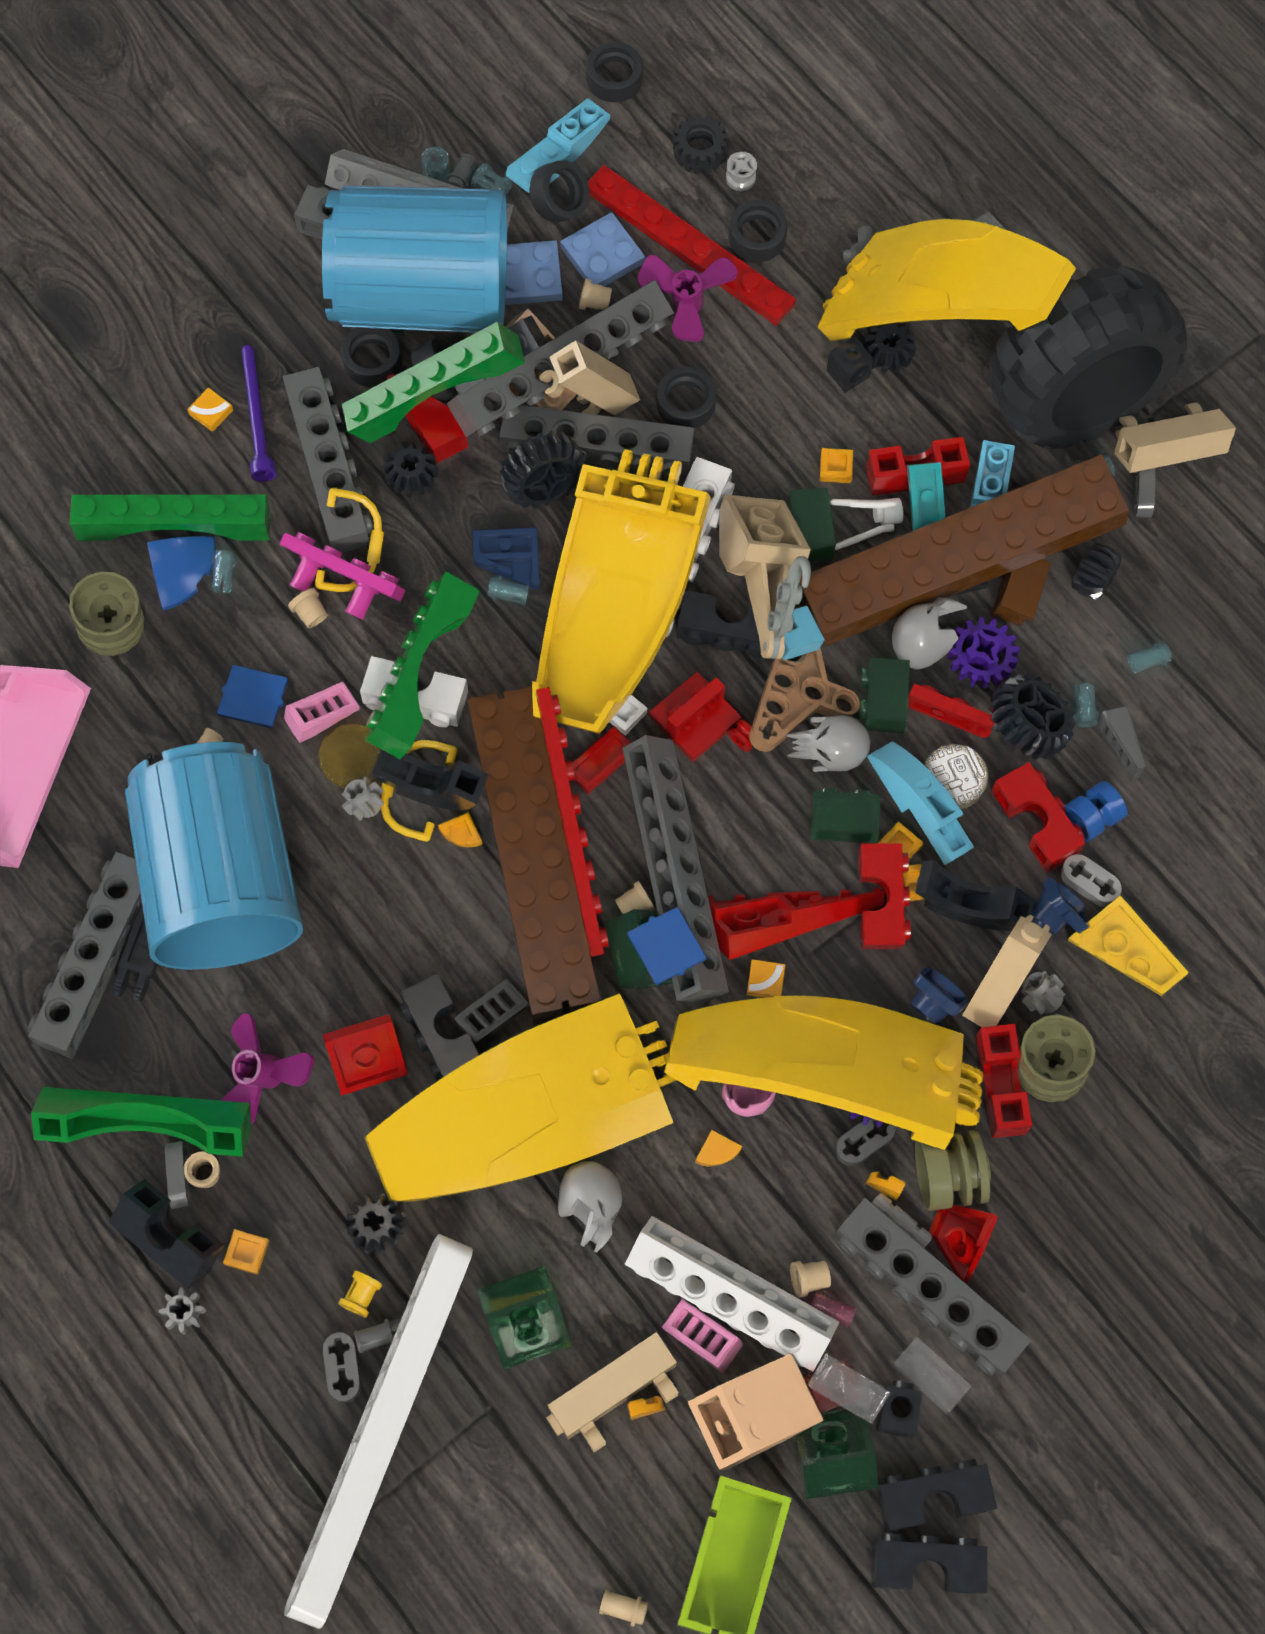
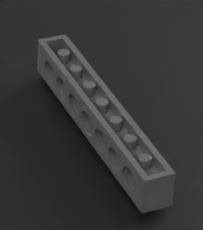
M654 280L524 356V364L499 377L485 379L456 396L447 403V406L466 437L474 432H477L480 437L496 427L493 423L496 419L502 416L503 420L507 421L521 412L518 407L527 401L528 405L532 406L546 397L543 391L553 385V380L549 383L540 381L535 376L534 369L539 370L541 373L547 370L555 371L550 360L551 355L575 340L583 345L584 340L590 343L592 351L609 360L619 354L617 347L625 344L629 348L643 339L641 333L647 329L653 334L666 326L667 323L664 319L674 312ZM632 312L638 315L640 323L633 318ZM608 326L615 330L616 337L610 334ZM509 384L516 386L518 396L510 391ZM484 398L492 402L493 411L486 408Z
M645 735L622 749L658 916L678 907L706 956L705 961L687 969L683 976L676 975L672 977L676 1000L705 1003L728 993L729 990L673 740Z

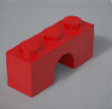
M964 437L932 441L931 447L927 451L917 455H903L901 445L869 450L866 472L871 495L909 491L907 465L941 462L943 486L965 483L970 462Z
M1027 762L996 780L991 793L1009 819L1022 812L1033 813L1041 819L1043 830L1033 835L1028 847L1045 872L1048 873L1063 864L1069 856L1080 854L1085 845V837L1081 828L1076 823L1072 824L1065 814L1066 809L1060 798L1057 796L1053 797L1046 787L1047 781L1039 769H1034L1030 762Z
M902 843L861 844L858 849L859 882L878 884L886 894V905L884 908L877 911H863L860 915L861 949H902L905 945V940H910L911 923L910 920H905L904 906H909L910 904L909 886L903 885V873H908L909 870L908 853L902 852Z
M1015 1024L981 1027L975 1037L980 1071L983 1072L982 1084L991 1138L1026 1135L1032 1127L1027 1092H1022L1019 1082L1018 1062L1021 1056Z

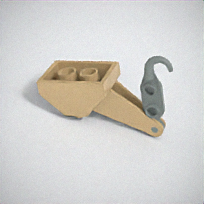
M724 494L719 511V556L727 572L738 576L745 575L759 635L762 657L781 659L785 649V635L791 632L793 628L792 614L795 604H799L801 601L802 587L807 588L809 585L811 566L808 557L811 549L784 500ZM801 576H802V587H801V585L799 584L800 579H801Z

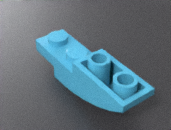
M587 98L550 126L545 139L507 167L506 176L529 193L531 178L537 169L555 161L567 160L573 163L610 120V114ZM553 174L550 178V183L553 182L560 175Z
M983 440L970 508L1007 493L1015 449L1014 445Z
M893 741L867 756L901 812L903 813L910 809L944 865L974 848L957 821V818L962 816L963 812L945 787L917 758Z

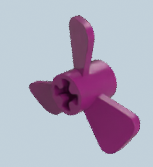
M650 255L645 259L640 269L638 284L642 288L655 280L663 293L672 294L673 304L677 310L672 325L673 335L679 340L699 342L704 337L703 327L698 315V311L701 310L704 304L703 290L733 281L737 277V268L729 259L719 258L700 275L692 270H682L676 274L658 256ZM687 290H693L694 293L691 294V295H688V291H687Z
M243 1013L234 1022L231 1030L233 1039L242 1050L236 1055L232 1064V1074L238 1084L221 1101L250 1103L252 1125L256 1119L262 1088L272 1089L281 1082L296 1087L303 1086L310 1078L314 1065V1056L310 1053H300L281 1059L277 1055L261 1052L255 1019L251 1014Z

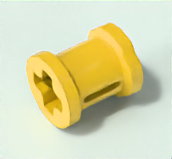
M354 1271L352 1275L354 1280L345 1298H340L338 1304L348 1311L366 1318L369 1314L367 1308L376 1290H380L382 1284L372 1277Z

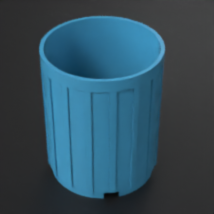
M343 186L341 190H330L328 192L325 206L333 207V213L329 215L328 219L323 221L322 236L323 298L332 299L333 309H325L328 321H337L343 327L477 333L496 322L503 325L507 272V203L505 190Z
M205 742L190 744L163 751V760L150 766L149 761L145 759L129 773L125 798L147 932V942L150 958L161 966L192 970L242 964L266 957L288 947L303 932V924L269 764L264 762L263 755L257 749L253 750V755L245 752L244 744Z

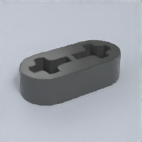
M1156 468L1137 471L1134 474V517L1152 518L1155 505Z
M870 1119L866 1126L863 1125V1121L839 1138L835 1147L837 1159L846 1166H856L862 1163L892 1140L896 1131L895 1126L882 1122V1124L887 1125L884 1132L886 1137L883 1138L882 1135L877 1134L869 1139L867 1135L873 1130V1122L875 1120ZM860 1140L863 1141L864 1144L857 1150L858 1157H855L853 1154L846 1156L843 1153L846 1148L845 1142L848 1141L849 1144L854 1145Z
M184 1141L165 1143L168 1197L171 1200V1209L190 1207L191 1205L190 1183L184 1175V1165L188 1159Z
M336 1332L326 1338L323 1344L327 1388L329 1394L336 1401L348 1403L356 1399L361 1391L357 1348L349 1335ZM341 1340L345 1346H349V1351H345L343 1354L344 1364L339 1365L336 1354H330V1349L336 1347V1341ZM345 1370L347 1380L354 1382V1387L348 1388V1395L345 1396L342 1395L340 1390L334 1389L335 1385L341 1381L340 1371Z

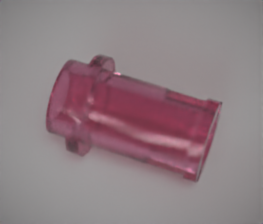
M816 1291L810 1306L839 1321L840 1325L848 1329L854 1318L856 1307L827 1296L828 1292L823 1291V1293Z

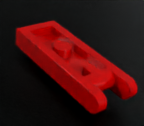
M914 683L906 703V707L981 738L989 737L991 728L995 724L990 720L991 714L971 707L967 701L961 698H949L939 694L937 689L929 685L920 686Z

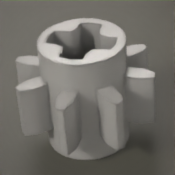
M364 777L362 780H353L345 787L344 792L341 794L347 800L342 807L349 815L353 814L359 821L363 817L375 816L379 812L381 805H384V802L379 797L384 791L376 782L372 783L367 777Z
M1043 971V973H1033L1023 983L1021 992L1025 997L1022 1002L1031 1012L1037 1010L1040 1015L1052 1013L1063 1002L1065 993L1061 988L1064 984L1055 973L1051 976L1046 971Z
M180 1287L178 1295L174 1297L165 1295L168 1303L166 1308L159 1310V1313L170 1318L165 1324L166 1328L170 1330L177 1324L179 1325L180 1333L185 1335L188 1326L194 1325L198 1328L201 1326L197 1319L199 1314L206 1312V1309L195 1304L200 1298L197 1292L188 1298L185 1289ZM184 1303L190 1308V1311L185 1312L183 1319L175 1314V1311L181 1310Z

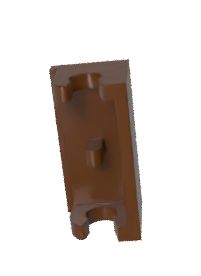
M1040 559L1004 574L990 616L1020 626L1023 625L1024 620L1032 621L1051 562Z

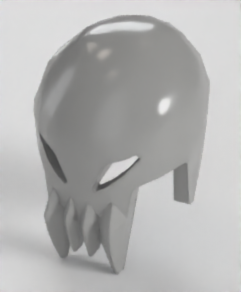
M938 597L932 603L913 605L898 618L892 632V646L897 658L906 667L916 670L929 667L940 660L951 650L958 640V636L952 628L941 629L938 624V617L966 609L967 606L953 599Z
M846 715L811 717L810 724L814 725L816 729L786 735L787 737L798 739L792 743L799 745L793 747L798 752L788 754L787 757L818 760L816 764L812 765L813 772H837L853 769L859 766L868 756L871 743L867 729L857 719Z
M583 1161L572 1165L564 1173L559 1190L558 1211L559 1216L566 1217L573 1214L586 1225L580 1245L584 1247L591 1240L597 1244L594 1252H598L612 1236V1224L622 1205V1190L617 1177L606 1166L594 1161Z

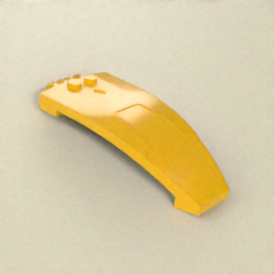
M937 219L913 223L875 233L861 253L856 255L851 263L848 264L846 268L847 275L840 277L838 284L831 292L833 297L826 300L823 304L825 312L817 327L830 341L851 338L855 329L921 320H1007L1020 331L1047 319L1076 268L1069 259L1029 238L999 228L998 226L960 219Z
M626 449L622 453L618 471L585 464L582 466L575 492L577 498L549 607L536 682L532 681L534 717L540 719L536 689L550 687L551 695H558L561 714L555 715L557 723L595 733H600L627 701L650 667L669 631L687 586L711 499L707 492L678 486L682 470V462L674 460L667 482L660 480L664 465L662 457H655L649 478L647 477L651 463V455L643 453L639 461L637 474H630L629 470L633 459V452Z
M617 994L527 1030L475 1057L428 1087L364 1137L389 1202L393 1200L396 1202L422 1201L524 1179L592 1157L672 1124L673 1120L660 1087L677 1080L668 1074L657 1080L652 1069L656 1066L665 1065L668 1054L650 1061L647 1055L667 1047L665 1040H659L643 1048L639 1036L647 1035L659 1028L657 1021L635 1028L621 995Z
M773 996L770 998L728 1002L679 1014L675 1022L664 1073L695 1091L700 1080L793 1096L850 1111L912 1131V1140L943 1150L946 1149L954 1135L955 1123L973 1126L977 1125L980 1119V1114L977 1110L981 1105L982 1089L979 1085L983 1081V1072L977 1069V1067L973 1068L971 1065L962 1063L964 1034L899 1012L866 1003L837 998Z

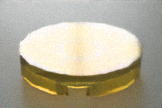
M358 724L342 725L334 729V732L328 737L326 736L322 741L319 750L321 770L326 778L336 786L345 788L351 781L356 779L362 780L364 777H367L371 782L376 780L369 777V774L380 748L365 741L370 730L368 727Z

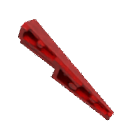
M874 888L873 892L851 895L850 889L841 890L839 896L825 897L820 896L819 891L768 893L765 897L745 900L744 894H735L732 901H715L713 895H708L719 949L731 960L855 916L863 911L883 906L884 892L880 888Z

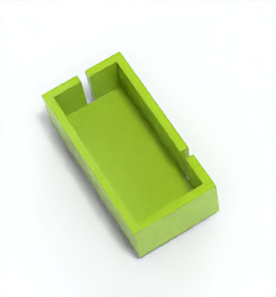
M724 1476L719 1477L710 1512L716 1513V1517L709 1516L707 1518L677 1623L678 1626L703 1634H711L712 1628L718 1630L717 1634L755 1633L792 1498Z

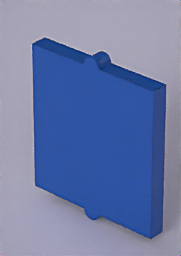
M232 665L226 686H223L221 689L223 696L217 715L273 729L279 708L284 706L282 698L288 678Z
M678 907L656 918L651 916L647 923L627 932L630 941L656 986L676 975L683 976L687 969L706 960V956Z

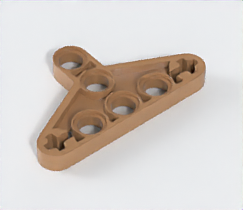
M821 647L819 650L800 655L798 661L783 660V658L773 659L750 730V742L759 751H771L787 738V734L794 732L815 712L826 717L846 715L853 718L860 707L859 697L850 689L828 681ZM783 675L790 680L791 686L781 687L777 684L775 676ZM807 687L816 688L820 692L821 698L817 700L810 698L806 694L805 689ZM844 699L848 701L851 705V711L845 712L840 710L836 705V700ZM770 701L778 703L782 708V713L773 714L767 709L766 703ZM767 723L772 724L768 733L769 739L763 738L762 732Z

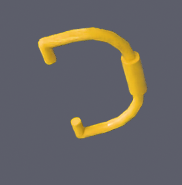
M330 488L327 506L335 507L336 497H342L361 502L369 509L374 520V530H371L367 562L371 566L369 572L374 573L377 563H380L384 537L381 516L376 505L366 496L357 492ZM317 570L315 587L317 589L333 592H352L357 587L356 581L350 584L323 582L325 571Z
M419 740L414 742L412 748L406 754L408 755L410 752L421 748L436 749L448 753L445 763L451 766L454 764L458 749L455 746L437 741ZM382 783L381 788L384 792L381 794V799L384 805H381L380 809L387 824L394 831L404 836L425 842L429 841L435 824L427 822L424 833L398 824L391 816L388 807L389 798L392 797L394 788Z

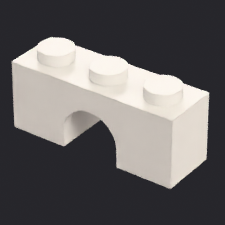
M371 656L360 690L363 704H366L368 708L379 710L382 702L378 700V696L387 682L391 683L394 677L390 674L394 661ZM434 672L431 684L426 689L418 691L419 706L423 719H427L439 727H448L449 725L458 727L468 694L467 679Z

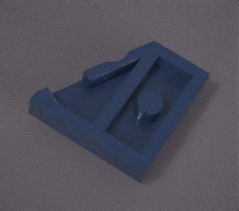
M537 527L473 531L475 566L535 590L540 589Z

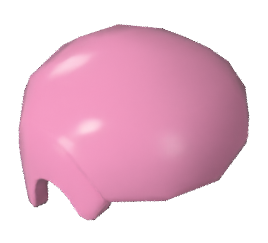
M723 1083L722 1098L729 1109L745 1117L763 1114L773 1103L776 1094L775 1092Z

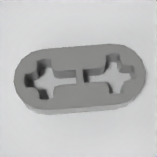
M1075 854L1069 856L1061 868L1063 882L1100 907H1107L1121 894L1120 881L1113 874L1083 855ZM1080 865L1083 868L1082 875L1079 874L1077 877H1073L1071 875L1072 868ZM1108 884L1111 887L1109 891L1111 894L1107 893L1105 897L1099 894L1100 887Z

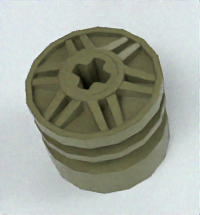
M97 572L86 576L76 584L70 595L69 609L80 641L89 650L99 655L115 656L125 653L134 647L144 633L145 619L136 589L130 581L115 572ZM108 617H112L110 623H107Z
M1062 1015L1044 1016L1032 1023L1024 1034L1019 1048L1021 1056L1018 1062L1019 1082L1024 1090L1036 1099L1051 1103L1065 1101L1076 1095L1088 1077L1096 1052L1093 1038L1085 1026L1073 1018ZM1051 1059L1057 1061L1055 1068L1048 1066Z
M977 1130L966 1131L964 1140L960 1132L954 1133L950 1141L949 1150L947 1148L943 1150L915 1141V1163L918 1184L924 1207L927 1211L952 1208L954 1191H957L963 1206L971 1205L973 1196L977 1204L989 1202L990 1164L981 1136Z

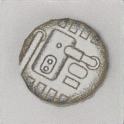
M958 744L941 746L931 752L924 763V766L945 787L960 809L968 808L976 803L986 790L989 776L986 763L976 751L968 746Z

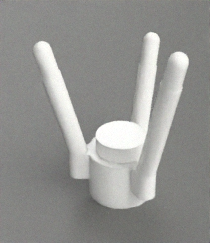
M900 498L883 500L832 499V505L873 508L875 523H881L879 527L834 544L832 549L836 551L883 532L894 531V524H899L903 521V506Z

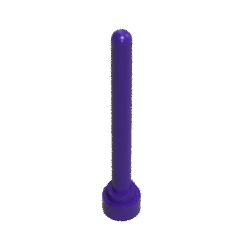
M245 345L242 347L241 352L255 454L250 463V473L254 481L266 482L276 477L275 462L267 455L254 349L251 345Z

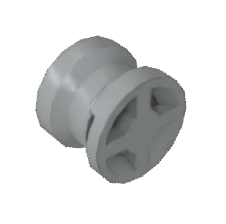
M736 152L727 160L726 182L731 189L746 191L755 184L757 162L751 154Z

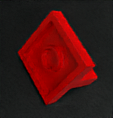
M698 672L649 711V718L673 740V743L692 762L724 737L731 728L736 726V722L742 719L737 711L724 699L725 685L717 677L708 683Z
M390 1014L322 1035L341 1096L408 1075Z

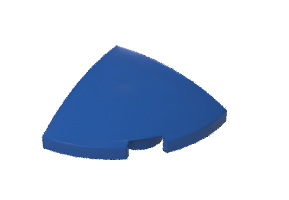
M178 537L147 542L163 611L176 607L193 597L198 592L196 585L205 573L206 576H210L216 555L214 537Z

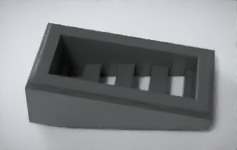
M1121 707L1103 711L1097 721L1099 728L1132 780L1138 779L1146 765L1129 709Z
M506 979L454 1018V1022L464 1035L469 1034L474 1046L478 1049L526 1009L529 1003ZM504 992L516 1003L512 1008L500 996ZM494 1000L505 1011L503 1015L500 1016L490 1005ZM485 1009L494 1019L492 1023H489L480 1013L482 1010ZM474 1017L484 1028L480 1032L470 1022Z

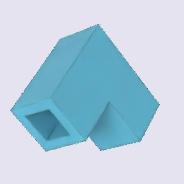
M808 606L797 608L793 611V628L791 632L785 635L783 660L819 650L825 640Z

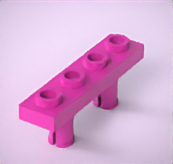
M298 532L296 537L284 533L280 545L299 554V558L302 559L289 584L290 586L302 592L310 589L317 570L326 567L356 581L357 587L345 612L361 620L364 619L374 595H378L379 592L401 602L406 590L397 585L399 579L383 571H381L379 576L370 573V565L355 558L349 563L341 559L342 552L327 545L321 550L313 546L315 543L314 539Z

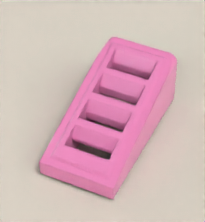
M340 682L287 705L284 719L298 742L301 743L358 711L360 706L345 683ZM335 696L339 697L344 705L343 707L339 708L333 699ZM325 702L331 710L329 713H327L322 705ZM314 709L319 717L314 718L311 710Z
M683 1298L662 1326L666 1332L721 1373L725 1372L743 1346V1343L737 1336ZM688 1313H690L693 1317L681 1333L677 1328ZM702 1322L705 1325L692 1341L689 1337L699 1323ZM712 1331L717 1333L706 1349L701 1347ZM726 1340L727 1342L716 1357L713 1356L723 1341Z

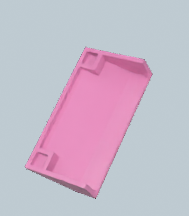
M0 665V866L19 868L91 688L67 670Z

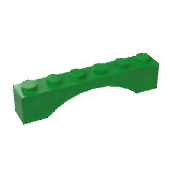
M496 322L342 404L347 431L368 443H372L395 431L399 422L411 409L432 395L466 382L499 377L524 364L525 360L518 334Z
M266 494L72 495L70 526L77 541H110L120 536L150 530H190L220 535L237 541H270L271 510Z
M445 572L438 581L433 579L424 594V597L428 598L425 606L421 605L413 618V622L417 624L414 632L412 630L408 632L401 645L405 652L402 657H397L391 667L390 674L394 677L391 683L387 682L378 696V700L382 702L379 710L374 709L366 723V727L370 730L365 741L398 759H401L412 748L424 721L417 691L418 671L423 654L431 642L443 634L459 628L470 615L480 590L448 572Z
M43 1087L31 1111L34 1140L70 1143L84 1137L102 1133L147 1131L183 1139L199 1147L207 1154L243 1156L251 1134L250 1103Z

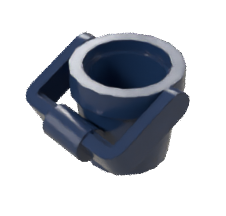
M1047 878L1044 882V891L1033 907V921L1041 928L1046 924L1050 926L1049 933L1052 935H1056L1067 923L1079 934L1088 929L1090 925L1083 910L1085 907L1084 903L1069 889L1056 882L1054 878Z
M929 966L924 968L913 980L914 985L919 990L910 1002V1005L932 1024H939L948 1014L957 1016L971 1001L966 998L965 994L955 984Z

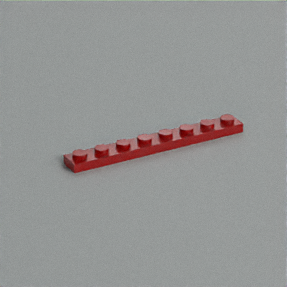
M605 165L588 181L591 197L698 272H704L719 258L729 259L737 268V277L733 281L718 286L775 326L795 306L796 298Z
M550 687L536 689L540 719L590 956H600L604 954L603 948L609 947L605 926H598L596 914L602 913L598 893L592 894L589 881L595 880L592 861H585L583 848L588 847L585 827L578 828L576 814H581L578 794H571L569 781L575 780L571 760H564L562 748L568 747L564 727L558 728L555 716L561 714L558 695H551Z

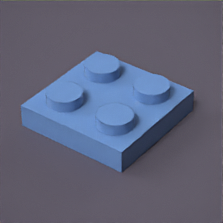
M612 212L560 241L561 249L583 279H591V283L603 286L640 267L645 261V255Z
M557 240L507 244L505 305L561 301L562 287Z

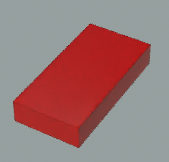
M615 726L612 727L572 762L574 781L589 795L625 763L622 748L631 742Z

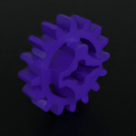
M979 617L977 625L967 620L964 627L965 630L960 627L956 628L955 632L958 640L948 652L947 659L954 660L950 667L951 671H961L958 678L960 681L968 677L970 678L971 687L977 681H981L983 689H986L991 680L996 686H999L1002 676L1006 679L1010 678L1012 669H1015L1018 663V659L1015 657L1020 649L1017 646H1012L1016 640L1015 635L1006 636L1008 629L1006 625L998 629L996 628L995 619L990 622V625H986L983 617ZM968 641V648L962 653V645ZM1001 653H1004V661L999 666L998 657H1000Z

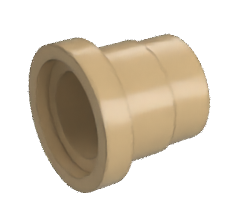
M585 278L579 301V309L585 310L587 307L605 310L609 306L612 288L591 283V279Z
M315 588L300 593L288 604L291 612H296L307 628L318 625L328 616L317 598L319 593Z
M639 881L633 884L634 888L615 899L627 921L638 917L646 911L651 913L656 910Z
M197 1152L192 1154L185 1162L184 1175L191 1185L198 1188H210L219 1179L220 1165L212 1154ZM211 1165L213 1171L209 1178L205 1180L196 1179V1172L201 1166Z
M801 1261L791 1263V1281L798 1298L808 1296V1292L830 1287V1271L825 1261L802 1264Z

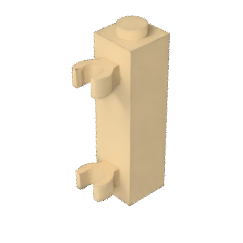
M576 340L550 356L555 371L547 370L539 376L540 380L545 383L553 380V385L545 390V393L552 398L559 396L566 387L578 394L576 399L584 405L590 401V406L582 411V413L598 415L602 408L615 416L640 401L631 375Z
M1196 402L1185 404L1184 408L1188 411L1189 415L1138 425L1132 415L1119 418L1124 428L1116 430L1115 433L1118 441L1114 454L1129 473L1225 454L1229 451L1236 427L1220 409L1203 412L1201 406Z
M1028 915L1026 918L1020 917L962 1015L980 1027L997 1026L1052 935L1049 933L1050 926L1047 924L1041 928L1039 925L1032 923L1034 918L1032 915Z
M656 1332L550 1403L548 1409L551 1414L546 1419L557 1436L564 1433L567 1439H570L581 1431L593 1452H596L606 1445V1441L594 1425V1422L651 1383L655 1385L665 1403L678 1396L679 1392L666 1375L667 1372L676 1367L677 1362Z

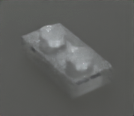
M918 1337L913 1340L893 1363V1366L920 1391H923V1394L946 1415L972 1387Z
M827 1353L808 1383V1386L871 1424L890 1394V1391Z

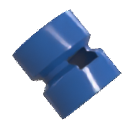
M1101 781L1087 790L1086 797L1078 796L1064 805L1066 809L1065 814L1072 824L1076 823L1081 828L1085 842H1089L1103 833L1105 825L1112 827L1128 815L1127 807L1121 795L1106 781Z

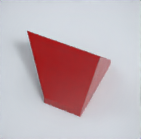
M952 1205V1208L937 1211L929 1233L955 1275L967 1285L987 1246L998 1216L993 1213Z

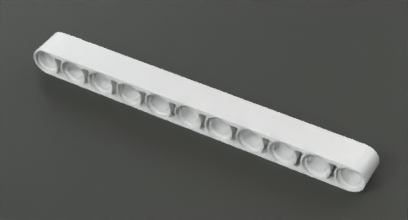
M439 1234L430 1247L288 1597L284 1611L286 1617L320 1629L329 1615L471 1260L473 1249L467 1245Z

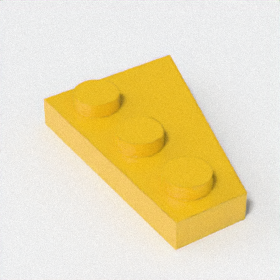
M1121 896L1088 921L1090 925L1088 929L1080 934L1076 931L1068 938L1069 942L1160 996L1164 995L1189 973Z

